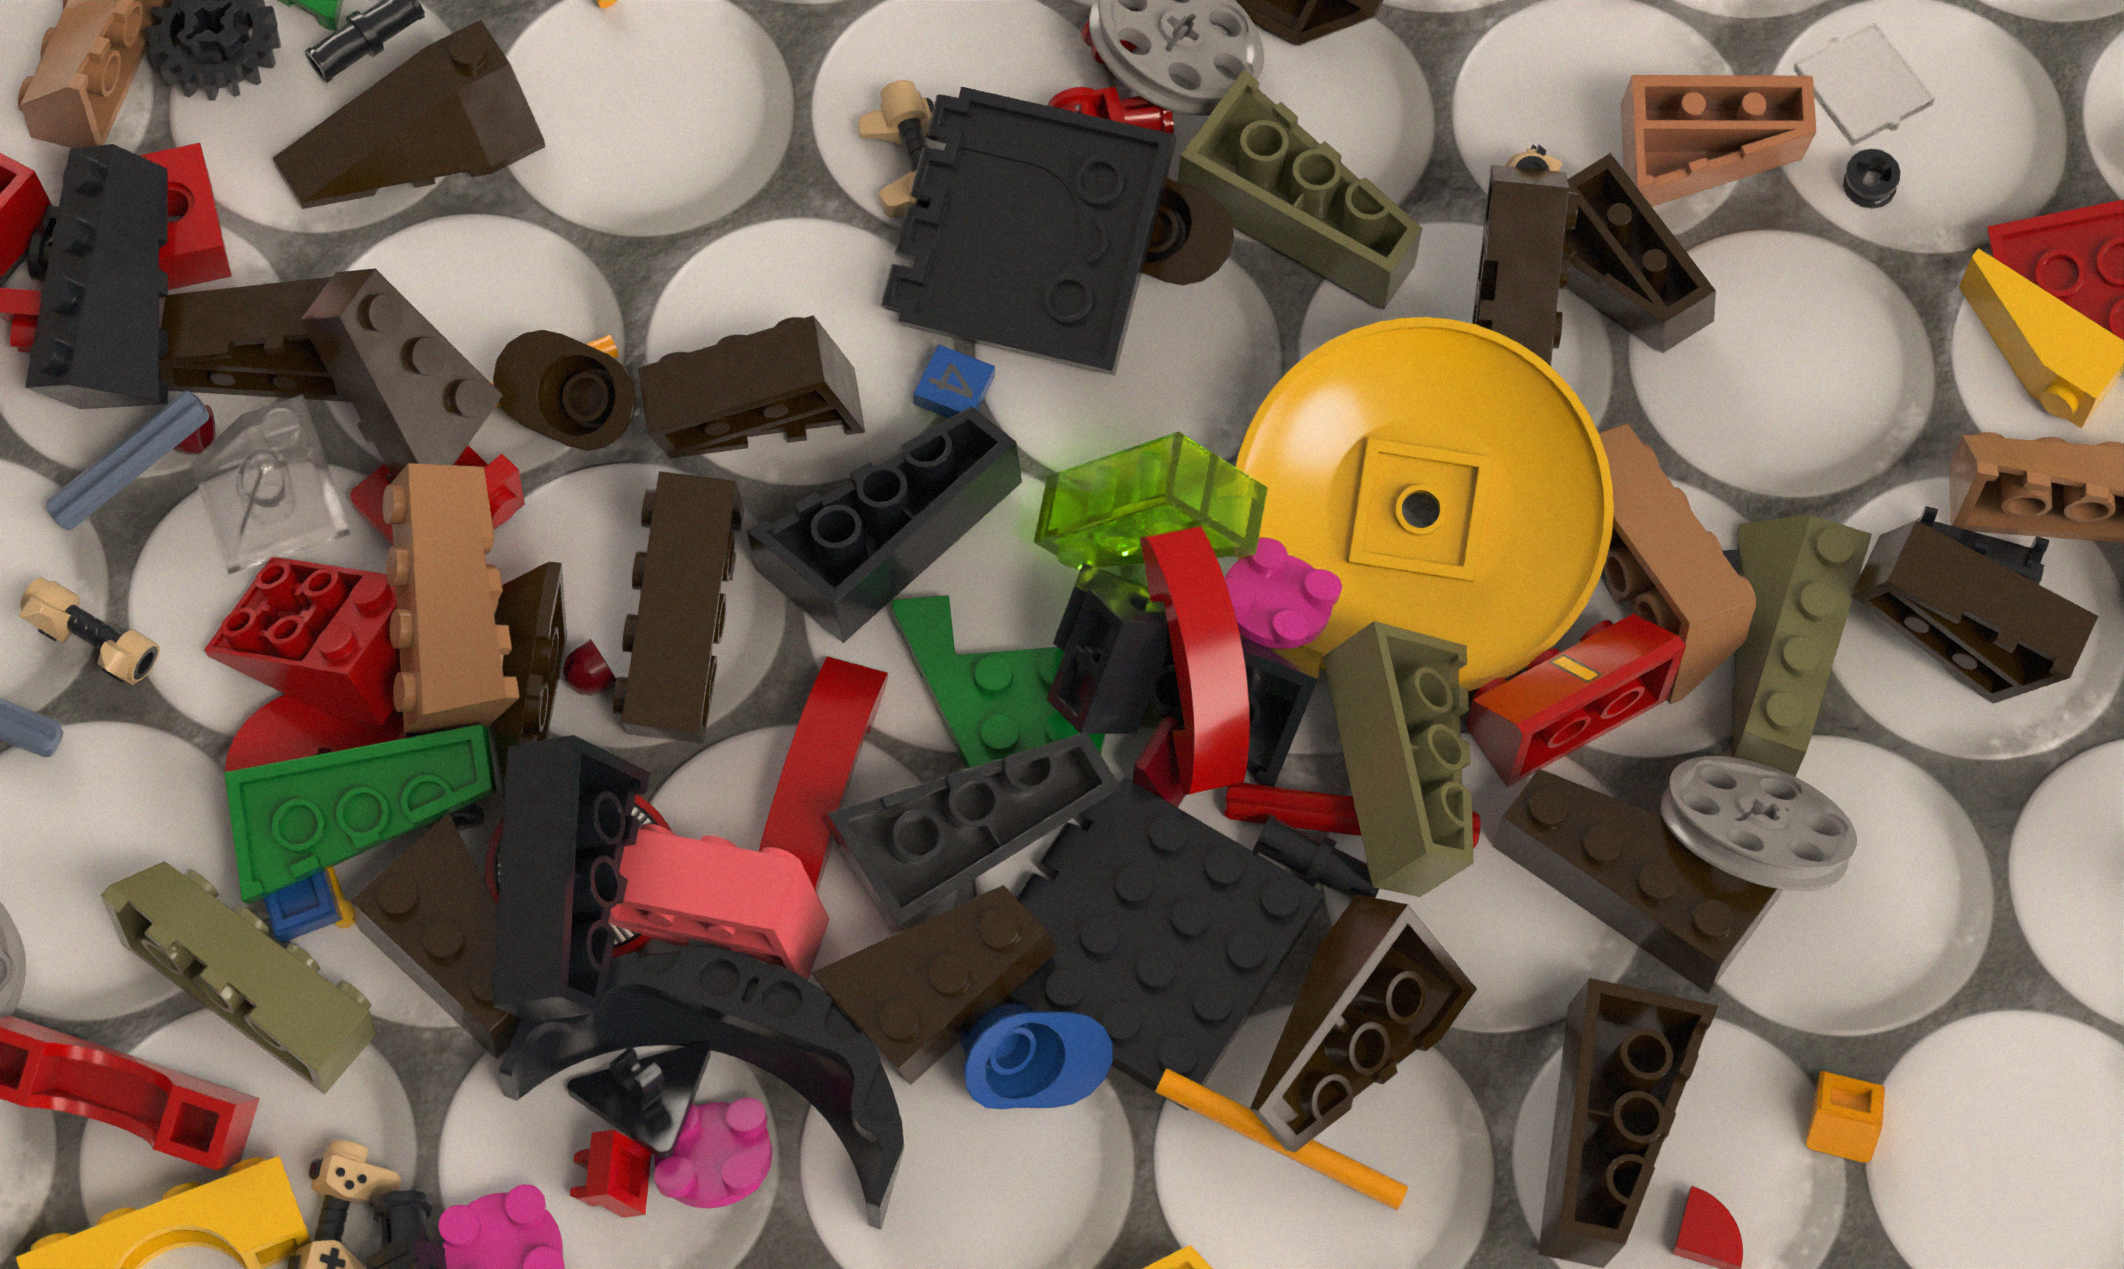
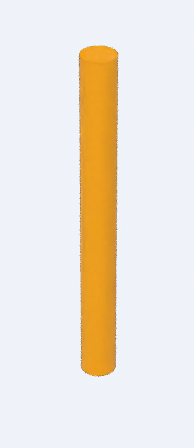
M1168 1068L1165 1069L1155 1090V1093L1395 1210L1399 1209L1409 1186L1313 1139L1295 1153L1287 1151L1250 1108Z

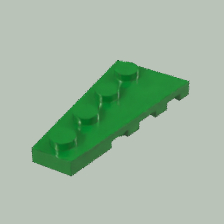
M480 724L224 772L242 902L246 904L256 902L444 817L447 813H453L497 793L487 728Z

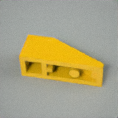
M1978 248L1971 257L1960 283V290L2028 394L2041 402L2042 406L2053 416L2067 419L2082 429L2124 371V341Z

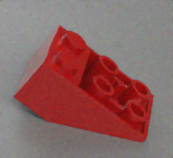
M272 556L265 567L258 572L256 579L232 612L224 619L221 627L204 651L208 657L334 718L382 726L395 708L393 699L394 681L397 673L401 672L400 650L393 648L390 641V620L393 611L397 609L396 586L389 585L387 575L384 573Z

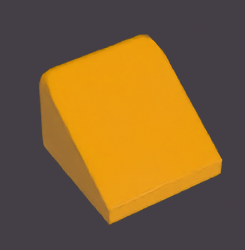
M1820 1071L1808 1126L1807 1148L1868 1163L1873 1157L1882 1130L1885 1087L1867 1081Z

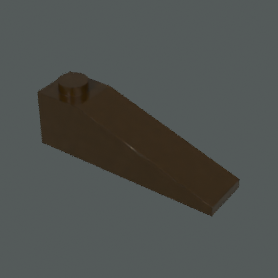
M479 20L426 46L272 159L276 169L301 208L307 209L374 196L378 189L410 182H415L416 188L436 184L435 178L469 171H471L472 177L493 174L544 148L545 140L510 62L482 20Z
M548 561L503 584V592L499 597L497 609L494 613L495 625H508L512 646L509 655H503V677H516L519 691V699L489 726L504 805L503 782L507 771L508 747L548 740L567 642L562 563Z

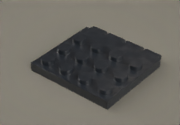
M962 86L958 98L938 94L935 99L926 137L936 142L945 143V149L943 151L930 147L922 148L910 193L914 198L930 202L929 209L907 206L894 253L900 257L915 260L914 265L911 268L891 264L880 306L884 309L901 313L899 322L905 327L1115 376L1177 141L1175 135Z
M1124 777L1119 784L1120 789L1073 817L1077 823L1088 829L1087 832L1072 823L1066 822L1041 857L1037 867L1045 875L1054 879V881L1050 882L1038 874L1031 873L1016 894L1015 898L1049 933L1058 951L1013 991L1004 1002L1025 1005L1038 1012H1074L1089 1015L1104 1026L1112 1041L1113 1062L1111 1066L1153 1091L1156 1090L1166 1068L1204 1086L1323 903L1325 893ZM1170 1100L1171 1102L1175 1103L1176 1105L1180 1106L1181 1108L1185 1109L1186 1111L1189 1110L1188 1108H1186V1107H1184V1106H1182V1105H1180V1104H1178V1103H1176V1102Z

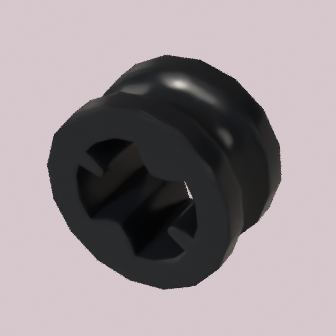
M1866 149L1859 151L1852 156L1846 167L1843 180L1845 194L1853 203L1864 208L1875 209L1887 205L1895 196L1900 181L1901 170L1898 162L1890 154L1882 150ZM1868 171H1875L1881 174L1875 188L1862 184Z

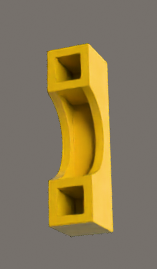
M280 1156L268 1160L264 1157H254L232 1166L228 1170L227 1176L204 1185L198 1182H189L176 1186L162 1196V1201L139 1210L126 1207L111 1211L98 1219L97 1226L71 1236L69 1233H56L46 1236L35 1242L31 1246L30 1252L17 1256L16 1260L19 1269H141L150 1260L162 1253L181 1247L198 1246L218 1250L233 1258L244 1269H265L288 1260L292 1255H296L297 1249L312 1241Z

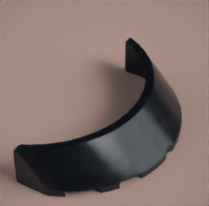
M682 946L681 951L638 956L637 952L611 959L600 1013L539 1022L521 1019L499 1071L505 1097L517 1101L533 1088L568 1067L602 1054L628 1049L629 1047L688 1046L698 1042H705L709 1045L710 1051L739 1058L773 1074L809 1101L838 1135L859 1177L867 1206L868 1225L880 1230L882 1229L904 1152L903 1126L894 1092L881 1065V1058L864 1031L860 1032L852 1021L833 1004V999L802 976L777 964H760L749 954L720 948Z

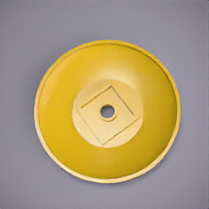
M1433 317L1398 318L1353 329L1326 342L1293 366L1272 388L1258 408L1247 429L1237 458L1231 496L1232 532L1238 560L1248 556L1250 546L1255 540L1259 538H1272L1285 546L1288 555L1305 561L1316 570H1328L1340 579L1342 591L1337 603L1332 607L1331 616L1325 630L1314 641L1303 645L1323 653L1321 670L1325 671L1324 655L1373 621L1466 645L1467 665L1459 669V685L1468 689V692L1478 690L1496 678L1504 677L1506 679L1521 671L1536 657L1552 648L1572 627L1588 604L1599 582L1607 560L1614 516L1613 485L1601 437L1588 411L1566 381L1542 358L1520 343L1498 332L1476 324ZM1424 493L1436 501L1439 515L1432 525L1425 528H1417L1405 520L1402 514V504L1410 495Z

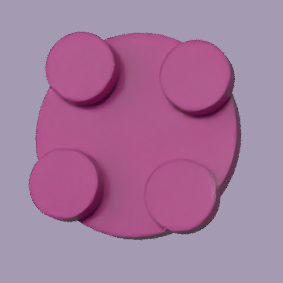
M1259 538L1255 540L1250 546L1248 556L1233 564L1225 576L1239 633L1254 643L1278 649L1300 647L1319 637L1325 630L1331 616L1332 607L1337 603L1342 591V583L1337 575L1328 570H1316L1305 561L1288 555L1285 546L1272 538Z
M750 1097L738 1099L733 1103L714 1102L698 1106L692 1104L674 1154L665 1159L659 1158L654 1154V1179L658 1191L666 1197L674 1198L685 1205L696 1208L724 1207L736 1203L756 1191L767 1176L773 1157L772 1144L766 1128L768 1118L764 1105L759 1100Z
M519 1185L510 1192L485 1195L466 1206L455 1205L449 1207L442 1213L439 1219L438 1227L441 1238L444 1241L443 1248H445L447 1269H565L563 1242L559 1227L553 1216L546 1209L543 1193L533 1185Z

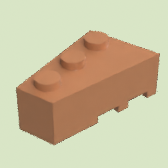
M1632 75L1621 101L1624 171L1649 204L1654 207L1802 160L1816 134L1813 76Z

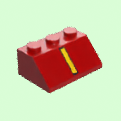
M1634 613L1615 624L1611 620H1604L1586 631L1580 638V643L1561 653L1557 648L1550 649L1536 657L1527 666L1526 672L1509 681L1504 677H1499L1481 687L1473 696L1465 727L1506 787H1509L1535 773L1538 769L1550 765L1667 701L1686 649L1682 639L1678 635Z

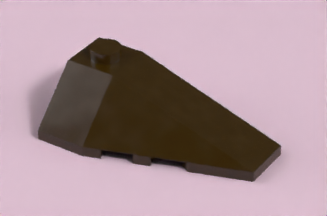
M1356 894L1319 945L1250 1107L1253 1113L1287 1151L1297 1152L1352 1108L1353 1098L1373 1083L1383 1085L1398 1073L1396 1065L1415 1050L1427 1051L1440 1041L1477 990L1475 985L1408 904Z

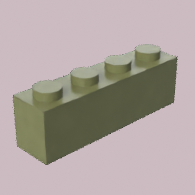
M1244 69L1180 155L1178 182L1207 193L1222 203L1232 219L1233 226L1384 310L1416 264L1423 228L1366 177L1359 179L1341 163V154L1326 141L1321 144L1297 124L1298 116L1282 102L1276 105L1259 90L1260 82Z
M1814 515L1739 524L1737 529V550H1740V576L1745 577L1750 582L1756 597V608L1753 612L1747 639L1734 652L1736 664L1735 685L1733 687L1731 757L1762 763L1796 777L1808 749L1853 599L1850 595L1859 579L1872 536L1871 533Z
M1373 621L1324 655L1323 662L1372 886L1421 897L1474 864L1471 792L1462 785V769L1471 764L1470 743L1461 739L1460 716L1469 711L1468 689L1459 685V669L1467 665V646Z
M164 861L107 887L101 894V898L121 944L322 1093L326 1094L376 1036L377 1033L369 1011L372 1005L358 989L343 980L335 986L317 973L320 970V966L306 951L293 943H289L285 949L266 936L269 933V929L262 920L242 906L232 911L218 901L216 898L219 893L215 887L194 870L188 869L183 875Z

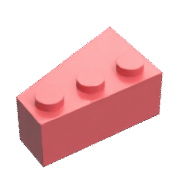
M643 824L640 827L636 844L624 847L619 872L628 880L623 903H619L611 908L608 923L681 948L682 946H688L690 939H695L726 950L749 954L754 959L780 965L809 980L830 918L800 859L779 848L767 847L762 849V852L738 848L730 841L717 836L708 835L703 836L701 840L676 836L672 831L655 824Z

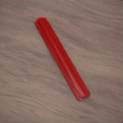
M1238 783L1227 787L1224 813L1225 817L1229 820L1265 824L1271 814L1276 816V819L1294 828L1361 836L1353 796L1250 783ZM1472 811L1473 848H1475L1479 841L1481 820L1480 814Z

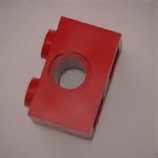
M201 143L139 155L168 169V218L183 216L179 220L168 222V242L159 249V268L163 272L168 273V290L232 277Z

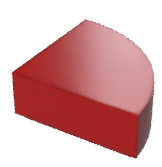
M1691 1186L1672 1254L1719 1269H1741L1743 1261L1741 1233L1729 1210L1717 1198L1698 1187Z

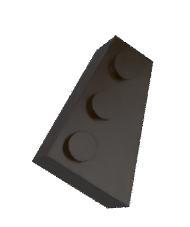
M814 315L806 318H786L778 322L775 327L749 335H730L722 338L715 345L689 353H670L660 358L658 362L638 368L647 433L670 459L749 448L747 437L786 432L788 443L806 441V429L843 424L846 435L866 433L855 368Z

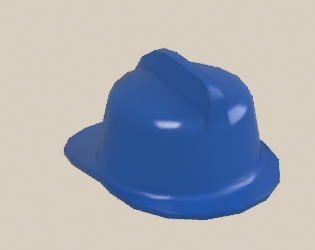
M1004 1004L986 1012L971 1029L961 1031L960 1043L966 1052L964 1085L971 1098L985 1108H1055L1072 1105L1091 1095L1106 1079L1113 1062L1112 1041L1104 1026L1089 1015L1074 1012H1038L1025 1005Z

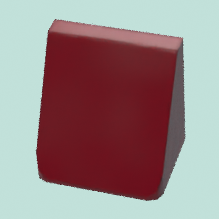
M1168 715L1166 719H1162L1134 763L1133 782L1178 808L1186 795L1182 792L1172 730L1181 729L1182 727L1176 719Z

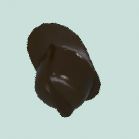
M1167 178L1142 273L1166 283L1184 286L1202 282L1218 272L1230 256L1234 241L1232 219L1222 203L1207 193Z
M547 330L523 333L507 343L496 360L493 383L494 387L503 395L499 403L506 414L522 426L566 446L585 451L606 448L622 437L633 419L636 405L634 383L624 365L609 354L569 336Z

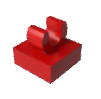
M0 288V318L6 322H12L10 346L17 347L18 352L30 353L40 310L41 291Z
M614 1129L591 1132L590 1149L578 1151L574 1154L573 1159L574 1163L587 1169L586 1185L570 1188V1196L589 1206H602L623 1218L646 1215L652 1152Z

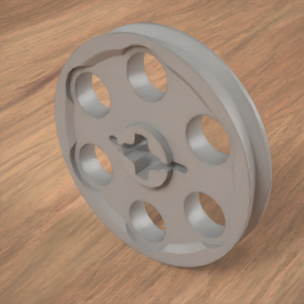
M1094 0L1089 15V27L1093 43L1100 57L1122 83L1136 94L1160 107L1187 115L1210 116L1235 82V80L1228 79L1219 73L1215 65L1230 69L1237 78L1244 69L1256 80L1261 74L1264 63V50L1260 35L1249 15L1236 0H1183L1184 3L1173 0H1129L1137 6L1139 12L1128 10L1118 0ZM1210 22L1223 25L1232 33L1233 37L1220 34L1212 27ZM1183 26H1187L1188 29L1182 39H1178L1170 51H1166L1165 49L1172 37L1175 38ZM1120 40L1132 42L1142 51L1143 55H1137L1126 50L1120 43ZM1169 74L1183 77L1190 83L1193 90L1178 86Z
M1703 756L1686 760L1673 770L1669 778V787L1665 790L1661 799L1662 817L1673 835L1685 847L1706 862L1731 875L1771 888L1790 891H1813L1830 887L1839 882L1845 875L1848 861L1854 854L1857 846V835L1854 826L1846 814L1830 798L1795 776L1751 760L1728 756Z

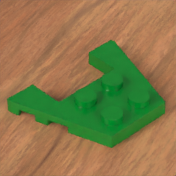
M949 595L892 600L893 621L898 631L902 632L912 652V660L921 678L924 677L935 699L937 711L965 769L1080 734L1046 700L1064 655L1063 650L1058 647L957 655L954 647ZM1088 734L1102 755L1106 734Z

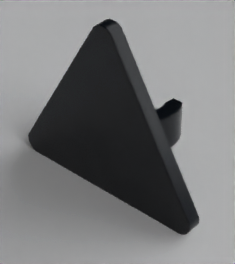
M698 1042L637 1060L636 1051L629 1047L610 1062L608 1069L571 1079L567 1084L569 1096L659 1158H669L674 1154L710 1059V1048L707 1043Z

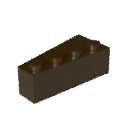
M659 471L656 490L646 489L641 526L650 528L647 552H636L632 573V589L641 590L638 614H627L622 643L623 652L632 653L628 677L618 676L613 700V714L622 716L621 723L629 735L704 744L717 672V656L711 655L713 644H720L726 621V594L720 593L722 582L733 580L736 563V553L734 552L735 532L730 531V529H742L745 512L736 481Z
M1541 769L1536 771L1502 815L1493 844L1495 849L1707 994H1709L1783 891L1782 889L1771 888L1738 878L1706 862L1685 847L1673 835L1662 816Z
M1592 978L1587 980L1570 1002L1567 1011L1538 1255L1604 1268L1626 1245L1654 1173L1656 1159L1664 1140L1669 1135L1676 1116L1675 1110L1686 1082L1692 1075L1699 1057L1698 1051L1706 1031L1711 1026L1718 1006Z

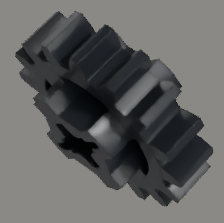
M167 0L168 9L153 7L151 10L154 25L146 27L145 33L150 47L148 50L154 69H161L164 83L167 86L180 81L184 96L191 97L199 87L206 89L209 101H215L219 88L227 87L234 97L239 96V82L246 79L254 85H259L261 77L258 67L274 68L276 64L273 49L281 47L277 28L278 24L273 6H265L264 0ZM252 28L253 31L250 39L248 31ZM176 36H177V40H178V43H179V44L174 47L175 39H176Z

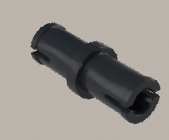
M382 0L364 13L356 10L346 17V25L312 48H307L305 55L318 76L325 83H328L334 76L365 55L369 54L375 57L384 51L383 43L417 20L423 19L425 12L418 0Z
M1271 814L1252 851L1256 854L1260 853L1304 875L1303 881L1313 887L1319 882L1351 899L1356 894L1375 898L1380 889L1372 886L1367 863L1335 848L1337 841L1327 836L1324 837L1323 841H1320L1276 819V816Z

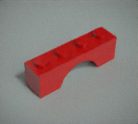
M13 1016L0 1018V1099L23 1107L62 1111L98 1120L141 1137L152 1146L153 1150L213 1170H219L241 1162L260 1098Z

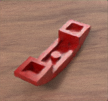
M1202 526L1141 537L1140 541L1150 601H1164L1185 725V728L1172 730L1182 792L1184 795H1190L1242 783L1245 781L1249 752L1250 719L1247 675L1239 628L1220 564Z
M828 656L815 680L795 731L758 851L762 852L764 848L773 847L785 850L800 859L816 893L818 892L832 850V835L821 817L842 808L866 733L870 734L888 681V672Z

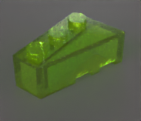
M1178 431L1047 476L1034 543L1056 555L1057 560L1061 564L1070 568L1081 569L1083 562L1097 568L1144 564L1141 537L1202 526L1217 558L1256 555L1268 487Z

